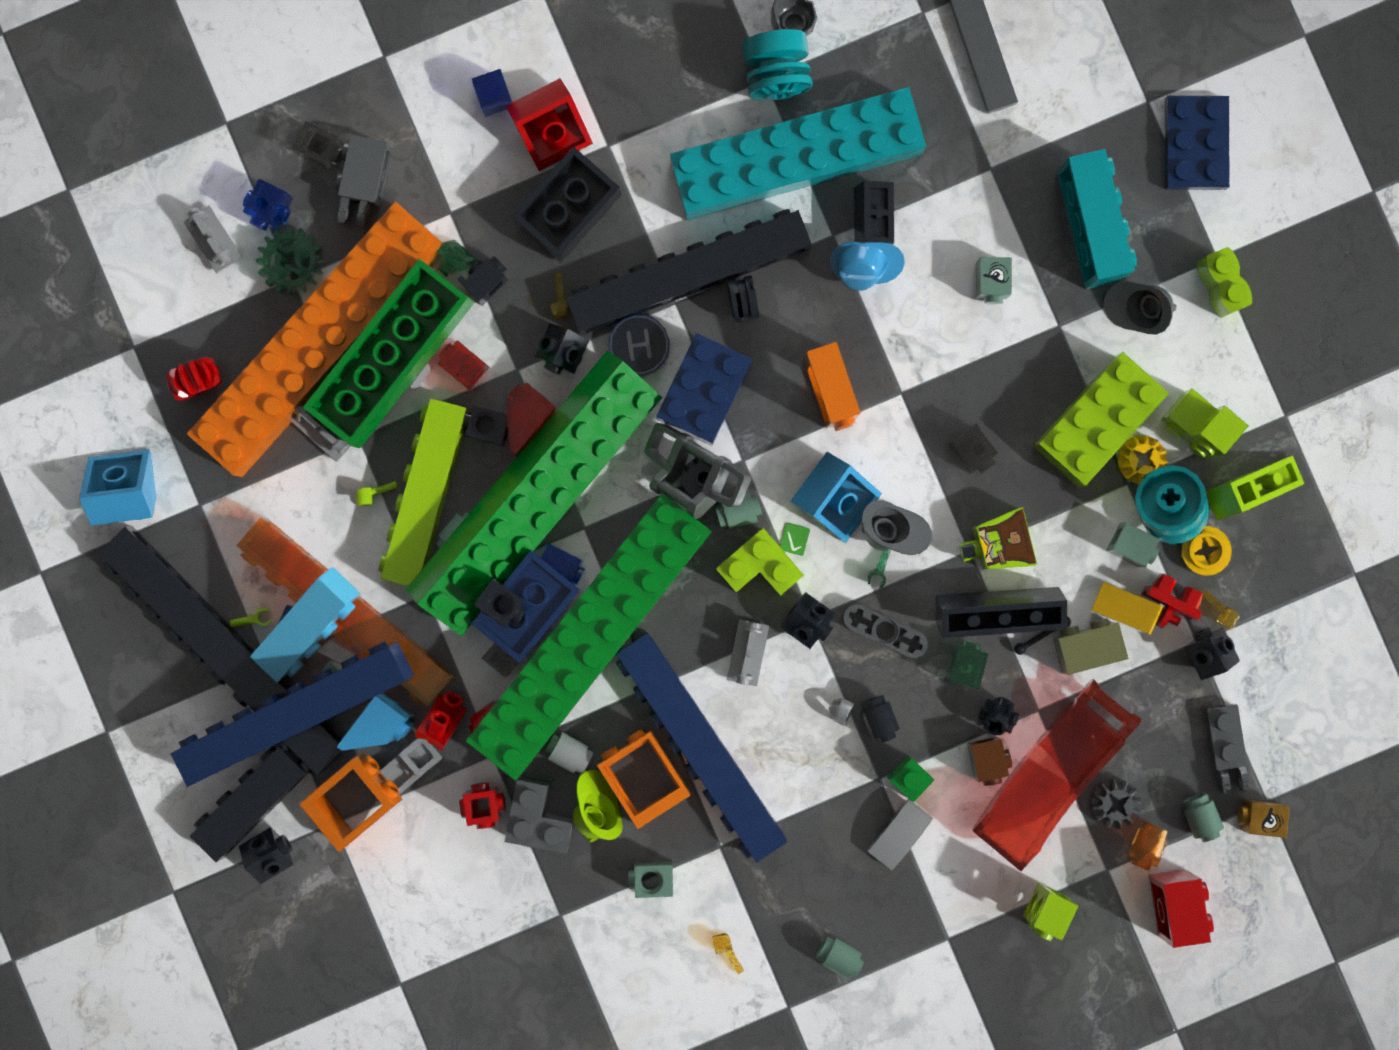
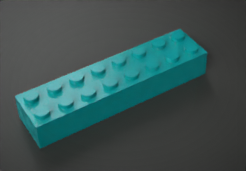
M907 87L670 154V164L686 220H691L920 156L926 148V143L910 88Z

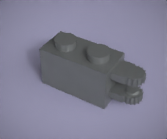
M351 135L349 143L344 144L342 150V161H345L343 173H338L335 189L339 191L338 195L341 198L337 218L338 223H347L351 203L359 204L356 223L357 227L362 228L366 226L370 207L380 208L392 148L388 142Z

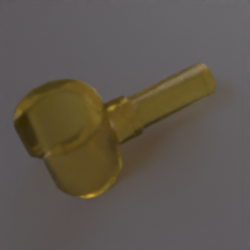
M554 274L558 300L549 303L555 319L568 315L570 311L563 292L562 274Z
M1208 590L1204 592L1203 597L1216 610L1222 613L1217 622L1228 629L1234 628L1239 620L1238 613L1219 602Z
M722 933L713 936L716 954L726 952L737 974L742 973L744 969L735 955L729 935Z

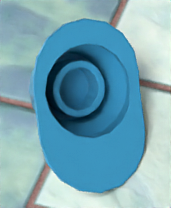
M846 242L838 246L832 252L830 258V265L834 274L845 286L856 291L867 290L874 284L887 283L895 279L902 272L905 264L904 254L893 244L884 242Z

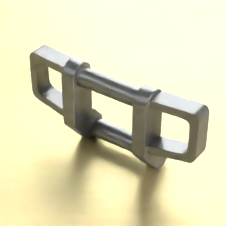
M656 423L644 449L646 456L662 467L652 478L649 485L653 492L659 495L664 493L667 497L686 508L687 513L696 519L703 516L716 501L728 507H739L751 482L750 474L734 465L725 456H717L700 446L687 433H682L663 423ZM664 432L676 439L668 459H665L658 453V446ZM689 454L712 467L702 491L694 498L672 485L681 476ZM729 472L738 478V483L731 499L721 494Z

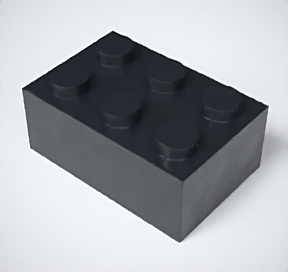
M573 146L511 217L516 225L561 263L622 195L621 189Z

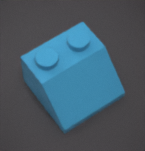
M150 449L88 457L79 499L90 525L153 518L156 490Z
M826 452L794 495L791 502L811 519L846 543L861 523L862 512L866 505L877 501L882 493L851 465Z
M386 692L376 695L338 744L337 748L343 751L385 745L394 740L398 742L401 738L404 739L414 726L411 719L415 714Z

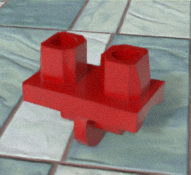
M1159 573L1152 585L1145 586L1141 593L1164 606L1156 626L1162 629L1168 622L1178 626L1181 618L1174 615V611L1190 620L1193 618L1199 620L1202 611L1198 610L1203 593L1185 586L1179 599L1171 596L1170 594L1177 580L1164 573Z
M447 691L444 696L440 694L417 729L415 737L427 740L429 744H434L437 749L442 751L467 711V708L462 706L464 699L451 691Z

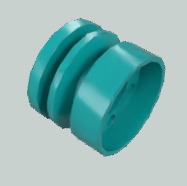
M795 29L773 30L748 37L742 42L744 65L749 68H755L746 75V81L751 84L748 87V95L751 99L781 100L803 94L812 89L813 81L808 76L811 67L807 63L799 62L809 54L806 34L803 31Z

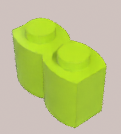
M1226 247L1211 253L1197 262L1199 278L1205 287L1209 289L1211 306L1219 317H1225L1252 304L1250 287L1240 276L1238 259L1230 248Z

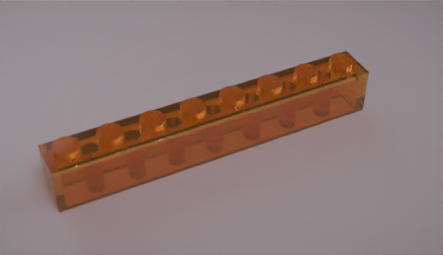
M260 517L236 545L243 551L241 557L254 567L259 564L267 571L264 576L278 587L282 584L291 591L288 596L295 603L318 577L329 570L268 518ZM359 595L352 602L356 606L355 609L344 620L338 618L335 622L338 625L336 637L347 646L354 644L360 649L361 653L359 656L362 659L370 655L369 648L383 641L386 642L387 646L398 642L415 675L401 683L409 691L406 695L419 706H422L423 703L427 707L432 705L455 678V675Z

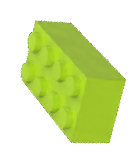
M1121 352L1112 358L1033 447L1078 488L1086 486L1169 393L1130 357Z

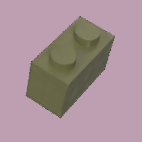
M1108 618L1090 622L1091 628L1079 631L1078 626H1074L1066 630H1060L1061 636L1054 637L1053 641L1062 674L1071 675L1129 659L1119 623H1109Z

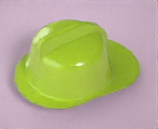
M587 770L579 776L576 784L578 804L573 812V823L581 835L585 836L587 842H594L597 839L608 841L616 839L621 834L623 828L617 796L600 771Z

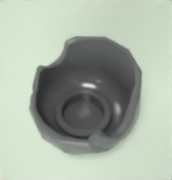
M774 0L770 12L771 24L774 30H800L806 34V37L813 32L817 21L813 1Z

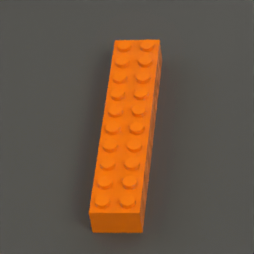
M395 201L189 430L187 435L232 475L243 477L290 425L291 420L296 415L294 413L295 409L300 404L305 405L415 263L421 259L431 267L447 248Z

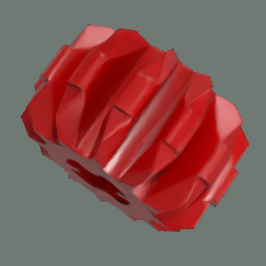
M209 357L188 361L171 369L165 376L170 393L173 394L175 400L180 401L208 393L222 383L220 370L215 365L213 359Z

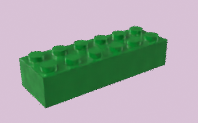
M419 259L303 408L351 447L361 448L475 302Z

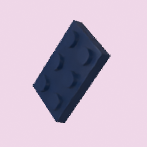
M1168 95L1165 98V190H1227L1230 187L1229 96Z
M532 550L504 583L505 586L527 600L523 606L527 611L518 624L511 623L509 627H504L483 611L471 623L520 664L580 591L577 586ZM504 595L498 597L495 602L496 610L501 614L509 612L511 609L510 599Z

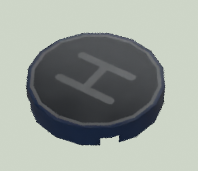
M634 314L623 318L614 326L609 337V352L624 361L639 376L655 373L665 363L669 355L670 340L666 329L658 320L648 315Z

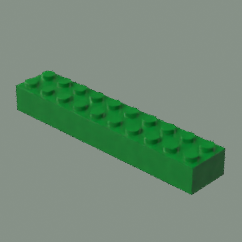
M607 350L405 589L406 592L420 607L462 636L482 611L474 606V604L490 581L497 579L501 583H505L531 550L534 551L663 397L624 361Z
M662 493L466 742L516 781L710 536L712 531Z

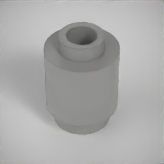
M563 732L559 737L553 735L545 749L546 752L550 753L547 760L571 773L576 771L583 774L593 756V752L588 750L587 745Z

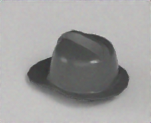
M1119 282L1113 285L1106 292L1104 299L1105 312L1115 325L1124 329L1152 335L1162 333L1170 326L1173 312L1177 308V305L1173 303L1172 297L1166 289L1160 286L1136 282Z
M879 500L866 505L862 512L861 522L863 526L861 531L864 533L868 544L876 550H893L901 554L916 555L927 550L932 542V531L929 524L923 517L912 511Z

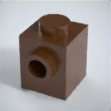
M993 737L967 743L973 776L976 781L983 782L984 786H991L1002 783L1001 778L1009 776L1008 768H1012V759L1009 749L1004 750L1001 738Z

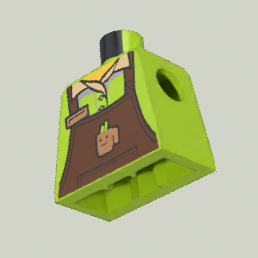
M1023 507L973 527L975 540L959 544L963 562L980 558L983 570L1037 565Z

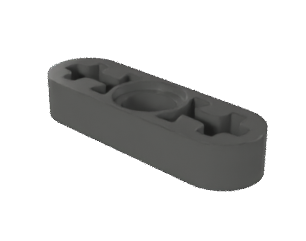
M852 604L843 612L842 620L847 629L904 656L918 658L927 650L928 642L923 633L864 605ZM860 609L862 610L861 616L871 621L872 615L877 616V619L871 625L870 634L864 632L868 626L862 623H857L855 627L851 625L852 619L848 617L850 612L856 613ZM882 622H888L893 626V635L888 640H882L876 634V628ZM900 628L905 629L902 636L908 639H912L914 635L918 637L917 642L921 644L919 650L913 649L910 653L907 651L909 646L901 641L898 642V647L893 646V643L899 636Z

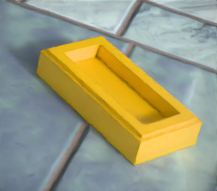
M1103 582L1091 610L1151 635L1163 606Z

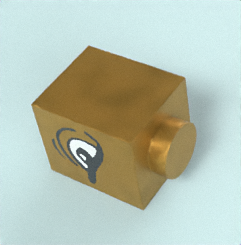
M1243 799V806H1240L1238 809L1237 822L1241 825L1240 830L1248 834L1287 838L1290 807L1281 803Z

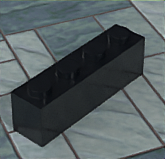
M1059 587L936 595V625L942 638L1066 630L1067 599Z
M274 745L270 747L260 757L263 763L255 771L252 768L247 770L238 779L241 785L233 793L230 790L225 792L216 801L219 807L211 815L206 812L194 823L193 826L196 830L190 837L215 863L224 859L307 776L308 772L298 763L300 758L292 750L288 752L281 746L278 748Z

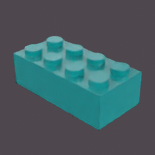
M1106 149L1068 157L1057 170L1085 290L1120 282L1135 271L1134 267L1137 266V258L1134 249L1129 248L1127 236L1130 234L1129 224L1125 217L1122 218L1119 207L1122 205V195L1120 189L1114 186L1112 178L1115 174L1113 159L1107 157Z

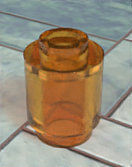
M1144 822L1143 827L1138 828L1128 856L1133 858L1131 864L1148 871L1151 866L1158 868L1168 843V839H1166L1168 831Z

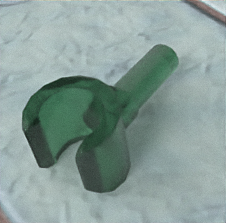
M891 551L882 552L876 568L867 575L868 584H870L871 577L878 574L882 577L879 589L884 587L886 583L884 571Z

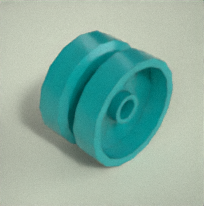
M1171 465L1155 469L1148 473L1141 481L1135 496L1137 511L1142 525L1147 533L1159 538L1160 542L1169 544L1187 542L1198 536L1207 524L1210 512L1205 486L1198 475L1187 468Z

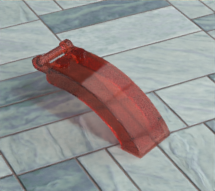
M1094 679L1085 685L1080 694L1056 718L1026 753L989 802L972 829L976 835L1019 871H1022L1041 851L1045 841L1066 811L1093 778L1124 746L1125 740L1142 721L1135 713L1130 714L1100 689L1101 685ZM1093 698L1122 722L1123 725L1117 730L1086 703Z

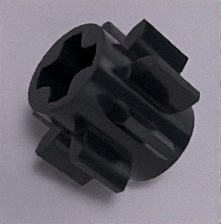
M997 697L993 700L986 699L978 719L984 720L983 728L990 734L1002 735L1005 732L1011 734L1020 714L1013 712L1015 704L1009 699Z

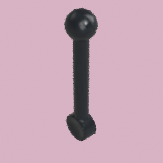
M1067 616L1068 628L1071 625V619ZM1056 630L1043 631L1025 643H1017L1014 647L1015 653L1018 655L1024 654L1028 647Z

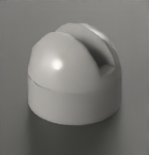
M835 699L829 707L831 719L844 726L855 704L846 699Z

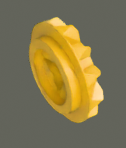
M1148 435L1132 437L1119 450L1117 459L1119 470L1127 480L1140 484L1148 473L1159 467L1167 466V450L1163 448L1158 439ZM1151 450L1148 461L1151 462L1152 466L1143 465L1135 470L1139 462L1135 453L1144 454Z
M1205 526L1198 536L1181 543V557L1186 563L1187 568L1198 575L1210 576L1217 574L1230 561L1232 553L1230 541L1221 530L1215 527ZM1203 542H1205L1207 547L1218 548L1209 553L1208 560H1206L1204 555L1194 554V552L1202 548Z

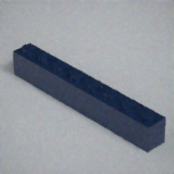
M646 633L618 652L616 655L619 660L615 663L625 678L631 675L637 684L633 687V690L642 703L648 701L654 711L650 715L659 729H662L664 726L672 736L668 739V742L677 755L683 753L689 763L685 767L694 781L700 778L706 789L702 793L712 807L716 804L719 806L724 814L720 819L729 833L735 830L741 839L737 845L747 859L752 856L757 863L787 843L786 836L650 634Z
M383 641L369 648L370 655L361 660L357 654L341 662L342 669L334 673L331 668H328L314 675L315 682L308 686H305L302 681L286 689L288 695L281 699H278L275 694L259 702L261 709L255 712H251L250 708H247L232 715L234 722L226 726L223 721H220L206 728L207 735L199 739L196 734H193L179 741L178 743L181 748L170 754L186 786L189 787L415 676L399 643L396 642L387 646L386 642Z

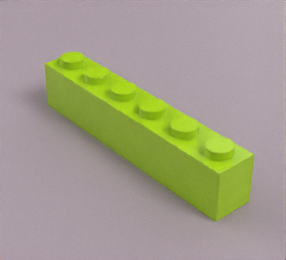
M430 398L428 405H423L420 414V422L423 423L420 435H415L411 447V452H415L412 464H407L403 476V482H407L404 494L398 495L395 505V511L399 512L396 524L391 523L387 533L386 541L390 542L388 553H383L379 562L378 571L382 572L380 579L408 586L429 562L465 431L463 429L466 412H470L467 408Z

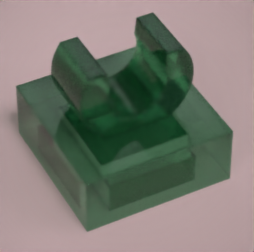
M456 240L443 242L437 251L444 258L437 270L446 277L450 274L454 275L457 270L461 272L470 269L477 261V258Z

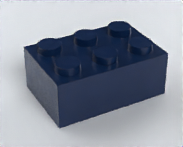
M696 333L657 413V421L713 446L753 359Z

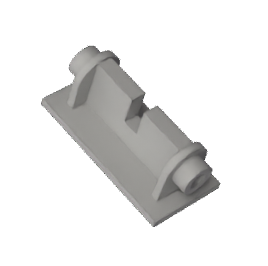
M210 205L201 211L198 207L193 208L187 213L189 218L183 222L216 274L242 258V255Z
M300 404L295 409L294 413L296 415L291 422L337 462L351 446L303 408V404Z
M739 619L727 675L728 681L757 686L769 625Z

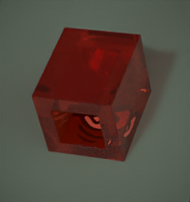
M458 340L454 345L451 343L447 344L439 354L441 360L438 362V365L469 391L489 368L485 362Z

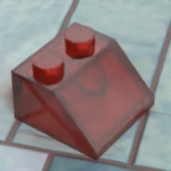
M527 382L523 386L518 384L507 397L510 401L506 405L510 451L516 456L522 452L557 410L554 404Z

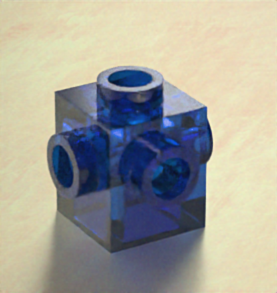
M258 179L253 191L249 190L244 198L243 207L245 208L243 213L251 218L249 221L251 225L263 231H266L268 227L278 231L280 225H284L290 216L291 209L289 206L293 197L287 191Z

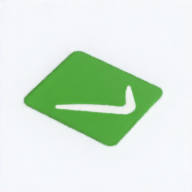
M787 523L780 548L785 552L803 556L810 529Z

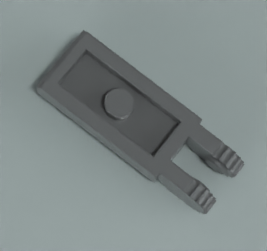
M1238 704L1204 708L1213 768L1217 773L1221 794H1230L1231 792L1230 779L1226 769L1232 768L1236 769L1237 784L1240 791H1249V775L1245 767L1248 765Z

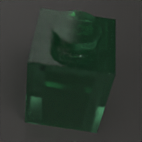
M964 641L963 646L954 645L945 681L980 690L989 653L981 651L982 645Z

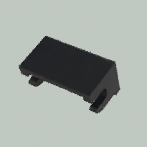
M863 181L854 187V242L894 244V182Z

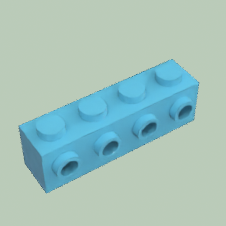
M332 567L316 579L250 657L277 683L286 675L290 678L294 677L304 666L301 660L304 657L309 659L321 647L318 641L321 638L326 640L338 628V625L335 623L337 619L344 620L355 609L356 606L352 602L360 595V592Z

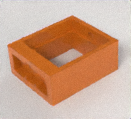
M837 342L807 351L803 360L826 428L834 427L835 431H840L853 426L856 423L855 419L861 412Z
M642 729L626 738L629 742L626 746L618 750L615 745L600 755L602 761L597 765L637 829L691 795L690 790L652 730L644 733ZM649 742L676 787L638 811L610 766Z
M364 751L351 759L299 804L338 852L342 851L403 800L399 795L400 792L396 784L383 776L379 771L380 767L373 757L366 755ZM352 770L357 773L383 805L354 830L349 827L324 796L327 791Z

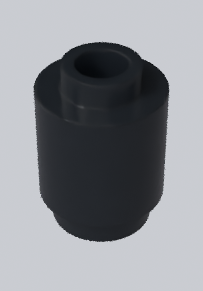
M884 695L860 703L863 709L861 715L871 740L878 739L879 743H883L896 738L895 732L900 727L890 701H886Z

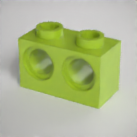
M1038 882L1023 917L1029 922L1028 927L1034 930V933L1049 941L1052 940L1053 936L1063 940L1079 906L1068 896Z

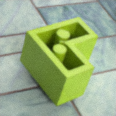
M1193 388L1184 391L1161 418L1167 424L1165 429L1178 439L1180 437L1184 438L1191 444L1189 449L1202 459L1204 457L1209 459L1225 455L1249 427L1247 423L1224 405L1215 408Z
M764 528L716 568L735 592L739 591L760 573L776 593L781 596L804 576Z

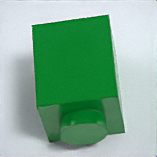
M909 755L887 776L912 802L934 781Z

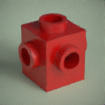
M489 782L470 785L471 790L466 791L462 795L463 799L459 800L461 817L466 818L467 826L476 825L477 829L494 827L495 822L502 818V812H506L504 793L498 792V786L490 787ZM480 799H488L490 807L482 809L479 805Z

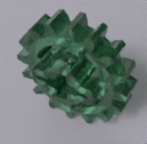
M290 226L286 227L285 234L275 229L274 239L267 236L264 237L268 245L266 248L258 246L257 250L263 254V257L255 260L257 264L264 266V268L258 271V274L261 277L269 276L265 281L266 285L272 287L276 284V291L281 294L287 288L290 295H295L296 288H299L304 293L307 292L306 284L308 282L314 286L317 285L313 277L315 274L323 275L324 272L318 268V264L325 263V259L317 256L323 248L319 244L313 245L316 240L315 237L310 234L305 238V231L301 228L294 234ZM295 241L292 246L281 245L285 242ZM273 253H274V254H275V264H274L273 266H271V259H272V255H273ZM285 253L287 256H291L299 269L289 265L282 254ZM310 255V265L307 269L306 258ZM289 276H299V277H300V278H298V279H296V280H291V281H287V280H286Z

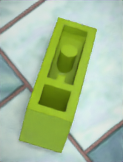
M1292 455L1206 491V495L1216 520L1247 511L1303 485L1304 481Z

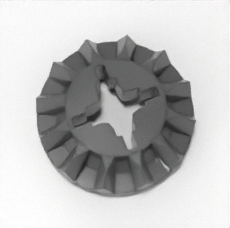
M1111 779L1101 783L1095 789L1091 798V809L1096 820L1103 826L1121 830L1124 827L1133 825L1134 820L1140 815L1142 801L1137 789L1130 783L1120 779ZM1109 794L1118 800L1125 798L1121 804L1124 814L1117 810L1109 811V808L1113 805Z

